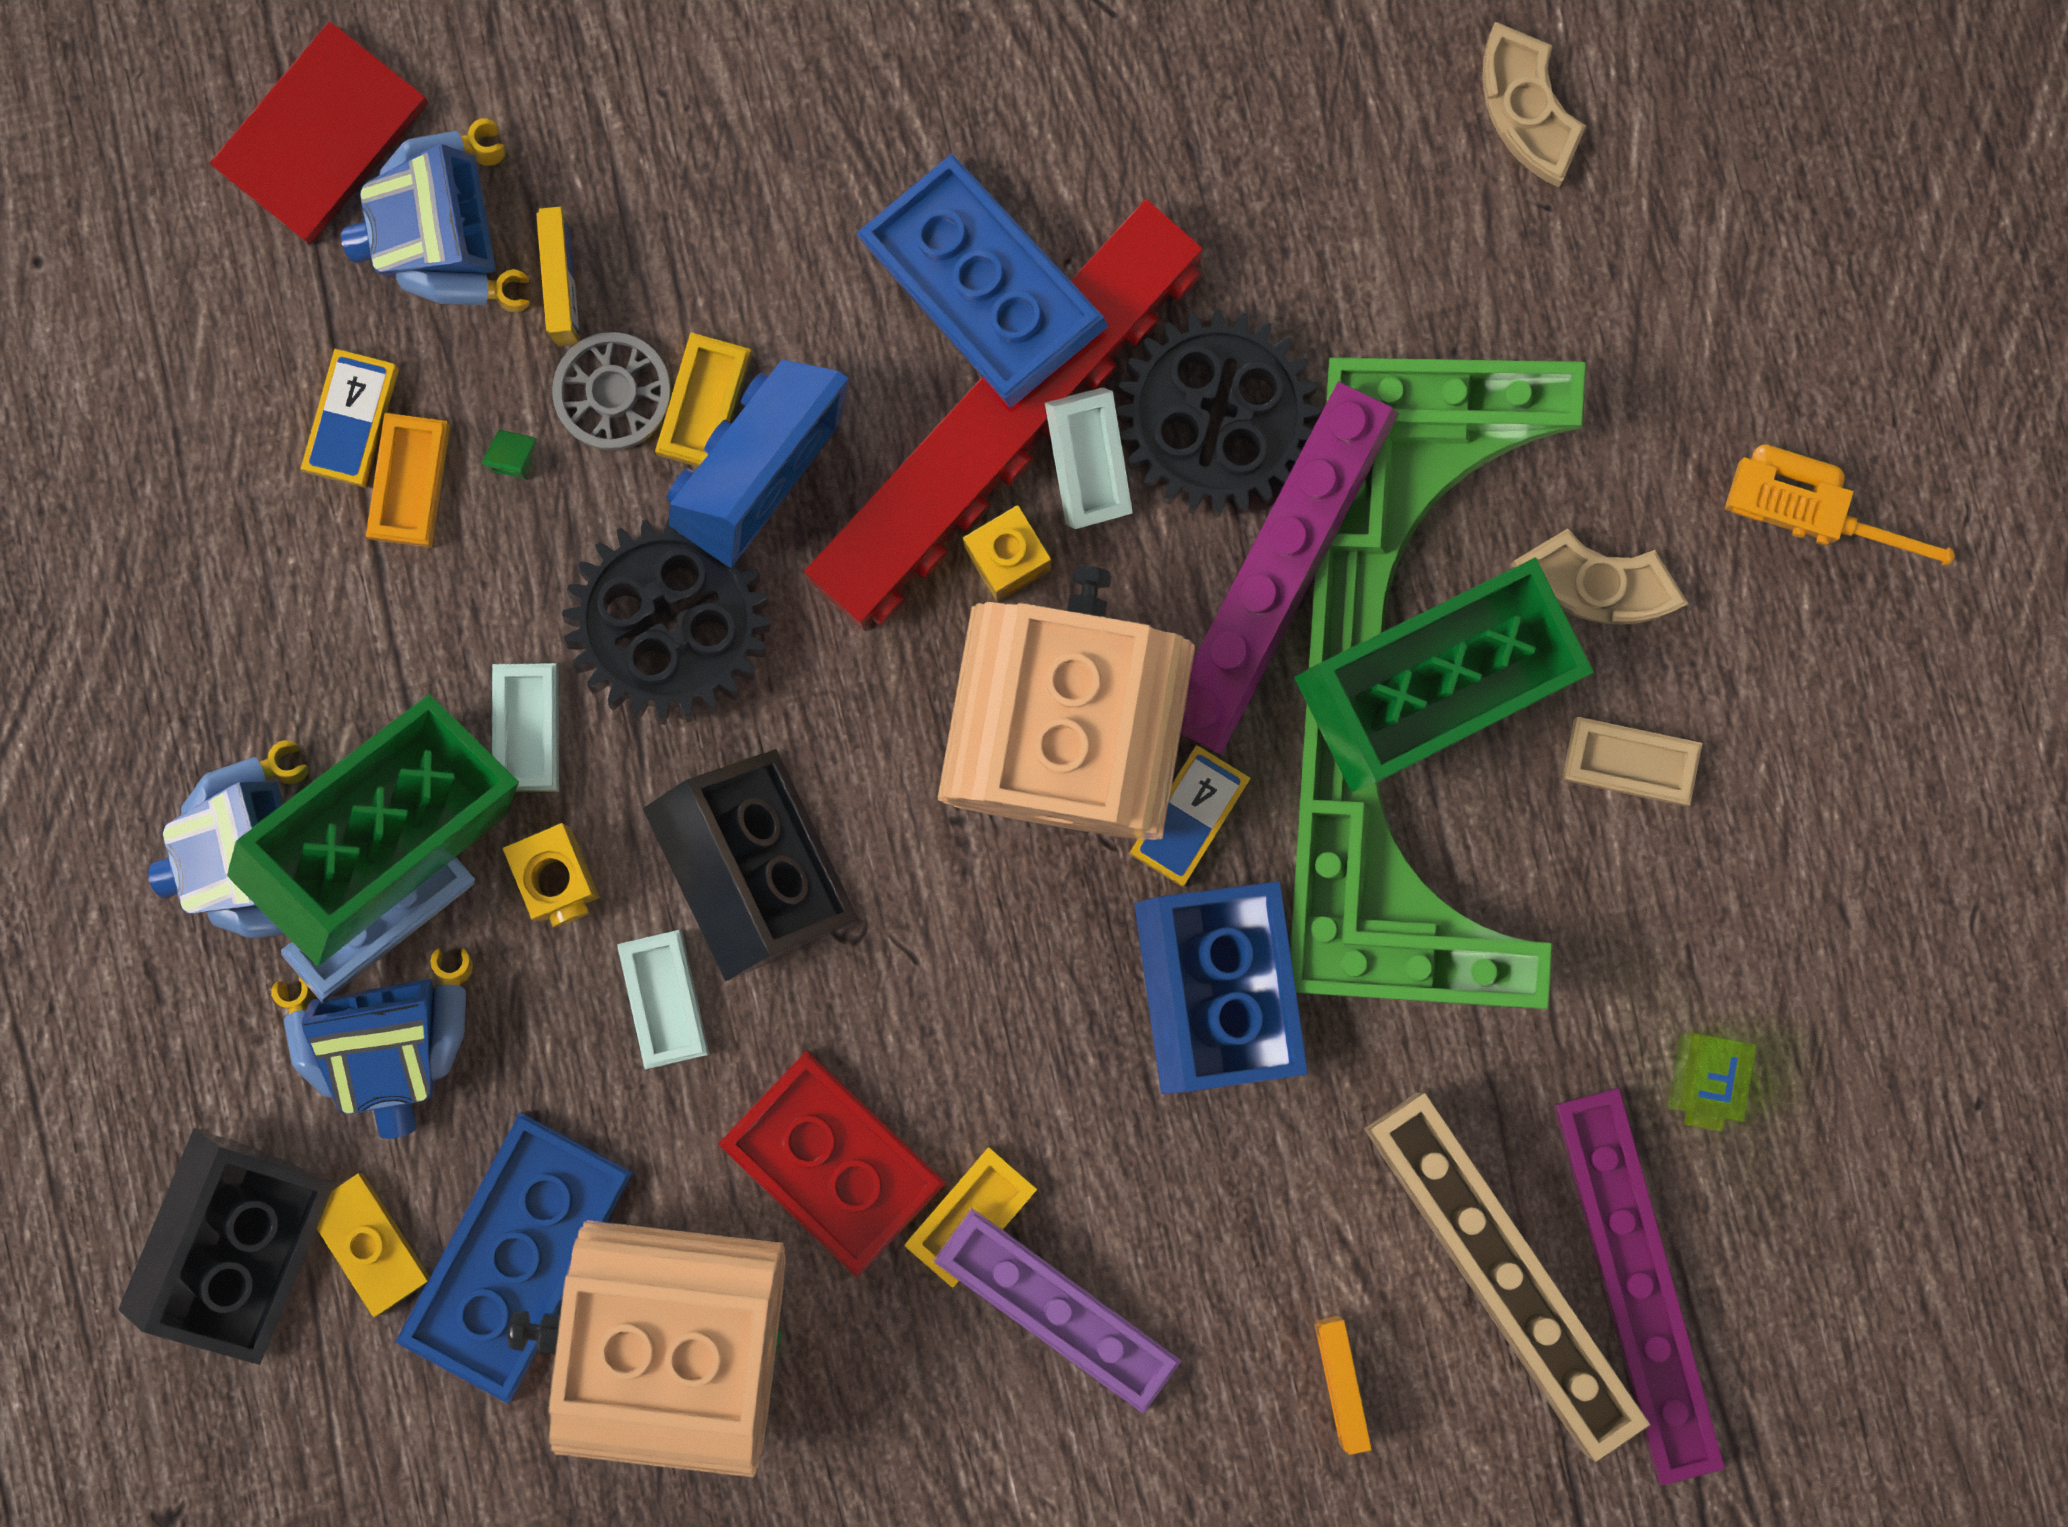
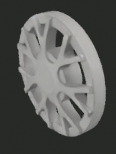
M605 332L581 340L564 355L554 375L552 397L559 419L576 439L596 449L609 451L623 450L644 442L661 426L671 399V382L668 371L660 356L647 343L629 334ZM614 344L632 348L626 369L617 365H611ZM607 345L606 353L601 354L596 347ZM592 350L601 362L602 367H599L590 376H587L575 361L587 351ZM639 352L647 357L640 362H636ZM653 363L660 380L638 388L632 376L637 371ZM571 367L577 372L576 377H567ZM564 384L586 385L587 400L564 402ZM661 387L660 397L652 394L653 390ZM638 397L647 398L659 403L650 420L632 411ZM593 408L603 417L593 432L588 434L581 430L576 423L588 410ZM566 409H577V412L570 418ZM627 415L632 434L613 439L611 418ZM638 422L645 425L637 431L636 424ZM602 431H606L607 439L599 438L598 436Z

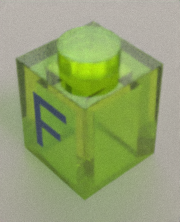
M1696 1033L1680 1034L1667 1109L1684 1112V1125L1723 1132L1724 1120L1744 1122L1756 1045Z

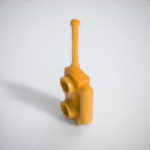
M1760 445L1754 450L1751 459L1743 457L1738 462L1724 508L1731 511V513L1792 530V535L1795 537L1804 538L1805 535L1817 538L1816 543L1828 546L1829 542L1835 543L1838 541L1841 533L1848 536L1855 534L1942 561V565H1949L1955 559V553L1950 547L1943 549L1857 522V518L1848 516L1847 512L1854 491L1843 488L1845 474L1838 466L1771 445ZM1775 474L1813 485V491L1774 480Z

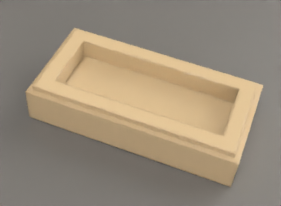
M1576 717L1572 726L1562 781L1687 807L1691 804L1703 743Z

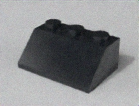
M777 749L687 779L643 808L725 982L770 964L859 920Z
M193 1128L118 1310L143 1333L260 1365L335 1183L252 1146Z

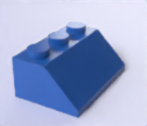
M783 359L769 376L763 372L759 373L745 391L741 400V404L745 408L731 424L727 420H723L709 437L704 447V451L708 455L694 472L686 468L671 486L666 497L671 502L669 526L729 568H732L840 427L849 378L837 370Z
M1280 881L1159 896L1134 903L1161 1094L1190 1092L1308 1075Z

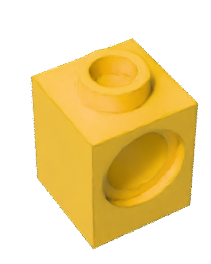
M1018 505L963 537L966 553L997 603L1051 571V558Z
M561 823L502 848L532 920L544 922L550 919L553 928L560 927L589 914L586 903L600 898L571 827ZM552 862H563L569 871V884L561 894L547 897L539 886L540 873L546 865Z

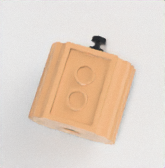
M1082 565L1074 569L1072 581L1082 585V591L1079 595L1069 596L1067 611L1023 603L1012 605L986 602L985 604L978 603L972 606L937 799L947 805H953L960 809L999 817L1137 840L1162 839L1195 644H1192L1188 639H1183L1178 634L1150 628V625L1105 618L1107 602L1098 598L1097 593L1098 588L1110 587L1112 576L1108 570L1096 566Z
M585 1221L583 1227L579 1230L578 1239L576 1238L573 1246L572 1260L568 1275L565 1278L561 1315L545 1313L540 1324L530 1323L529 1311L518 1310L513 1312L508 1325L507 1341L508 1347L511 1349L524 1351L528 1340L538 1341L539 1353L556 1355L548 1412L551 1414L549 1434L550 1445H552L551 1451L554 1454L754 1477L760 1463L769 1412L784 1285V1244Z

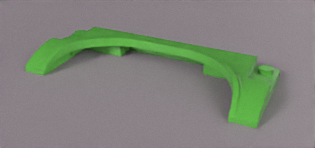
M1329 358L1327 401L1337 382H1340L1394 408L1399 414L1315 574L1309 669L1385 631L1389 593L1404 549L1416 528L1431 508L1452 487L1468 474L1512 449L1558 433L1583 428L1586 362ZM1307 705L1290 949L1296 993L1420 1001L1425 1003L1549 1009L1553 944L1526 941L1500 934L1466 918L1444 902L1422 880L1400 848L1387 819L1379 781L1351 793Z

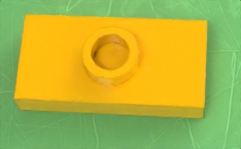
M364 1173L356 1174L331 1191L316 1229L373 1318L377 1317L426 1285L430 1276Z

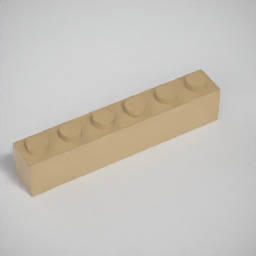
M1415 1093L1363 1128L1582 1453L1597 1462L1650 1425L1427 1095L1425 1093Z

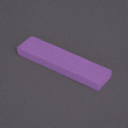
M972 1207L934 1258V1262L1143 1414L1181 1363V1360L1175 1354Z

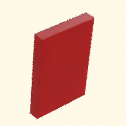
M328 21L209 164L310 246L429 102L425 96L332 22Z
M808 1050L799 1057L718 1143L737 1164L857 1278L946 1184L928 1164Z

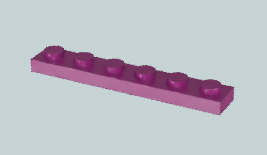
M1337 382L1193 660L1181 734L1217 753H1223L1399 414L1394 408Z
M1613 1088L1553 1104L1636 1405L1650 1424L1643 1429L1657 1483L1664 1486L1724 1470L1722 1456L1619 1088Z

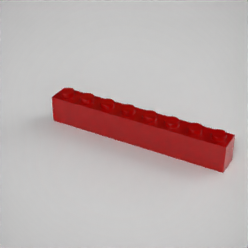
M1145 199L1071 279L1076 288L1101 313L1108 327L1012 408H1009L991 386L981 378L804 570L807 580L863 631L873 621L880 626L884 625L904 603L906 598L900 591L916 574L922 579L927 578L948 554V550L942 545L959 527L965 533L969 532L989 510L991 504L985 498L1001 481L1007 486L1012 485L1033 461V457L1027 452L1043 435H1046L1051 440L1045 402L1080 394L1086 388L1089 391L1101 388L1118 367L1112 359L1128 342L1135 348L1138 347L1158 325L1160 318L1154 313L1170 296L1177 302L1180 301L1200 279L1202 272L1196 267L1200 264L1203 248L1149 200Z

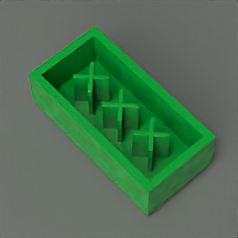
M1534 557L1295 676L1294 679L1352 793L1450 746L1594 673L1537 558Z
M428 694L239 837L234 844L227 877L319 967L506 817L519 781Z

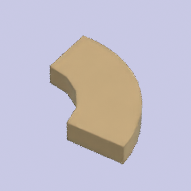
M1494 22L1486 44L1482 73L1483 91L1492 123L1506 147L1519 162L1544 181L1559 188L1586 125L1568 114L1552 92L1548 73L1552 45Z
M1569 529L1564 530L1511 563L1514 568L1536 557L1562 610L1588 621L1621 625L1642 623L1669 615L1689 604L1655 550L1633 558L1606 557L1585 547Z

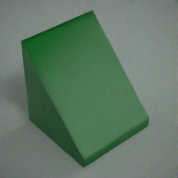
M499 429L483 458L482 465L489 472L526 480L537 438Z

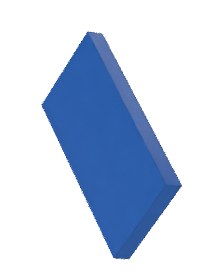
M952 153L856 233L862 244L1009 408H1012L1108 327L1101 313Z
M523 1112L519 1113L395 1343L509 1404L512 1402L539 1352L538 1341L528 1340L524 1351H517L508 1347L507 1332L513 1312L518 1310L529 1311L530 1323L540 1324L545 1313L559 1315L562 1309L565 1278L569 1272L573 1246L576 1238L578 1239L580 1228L583 1227V1223L587 1220L608 1223L635 1173Z

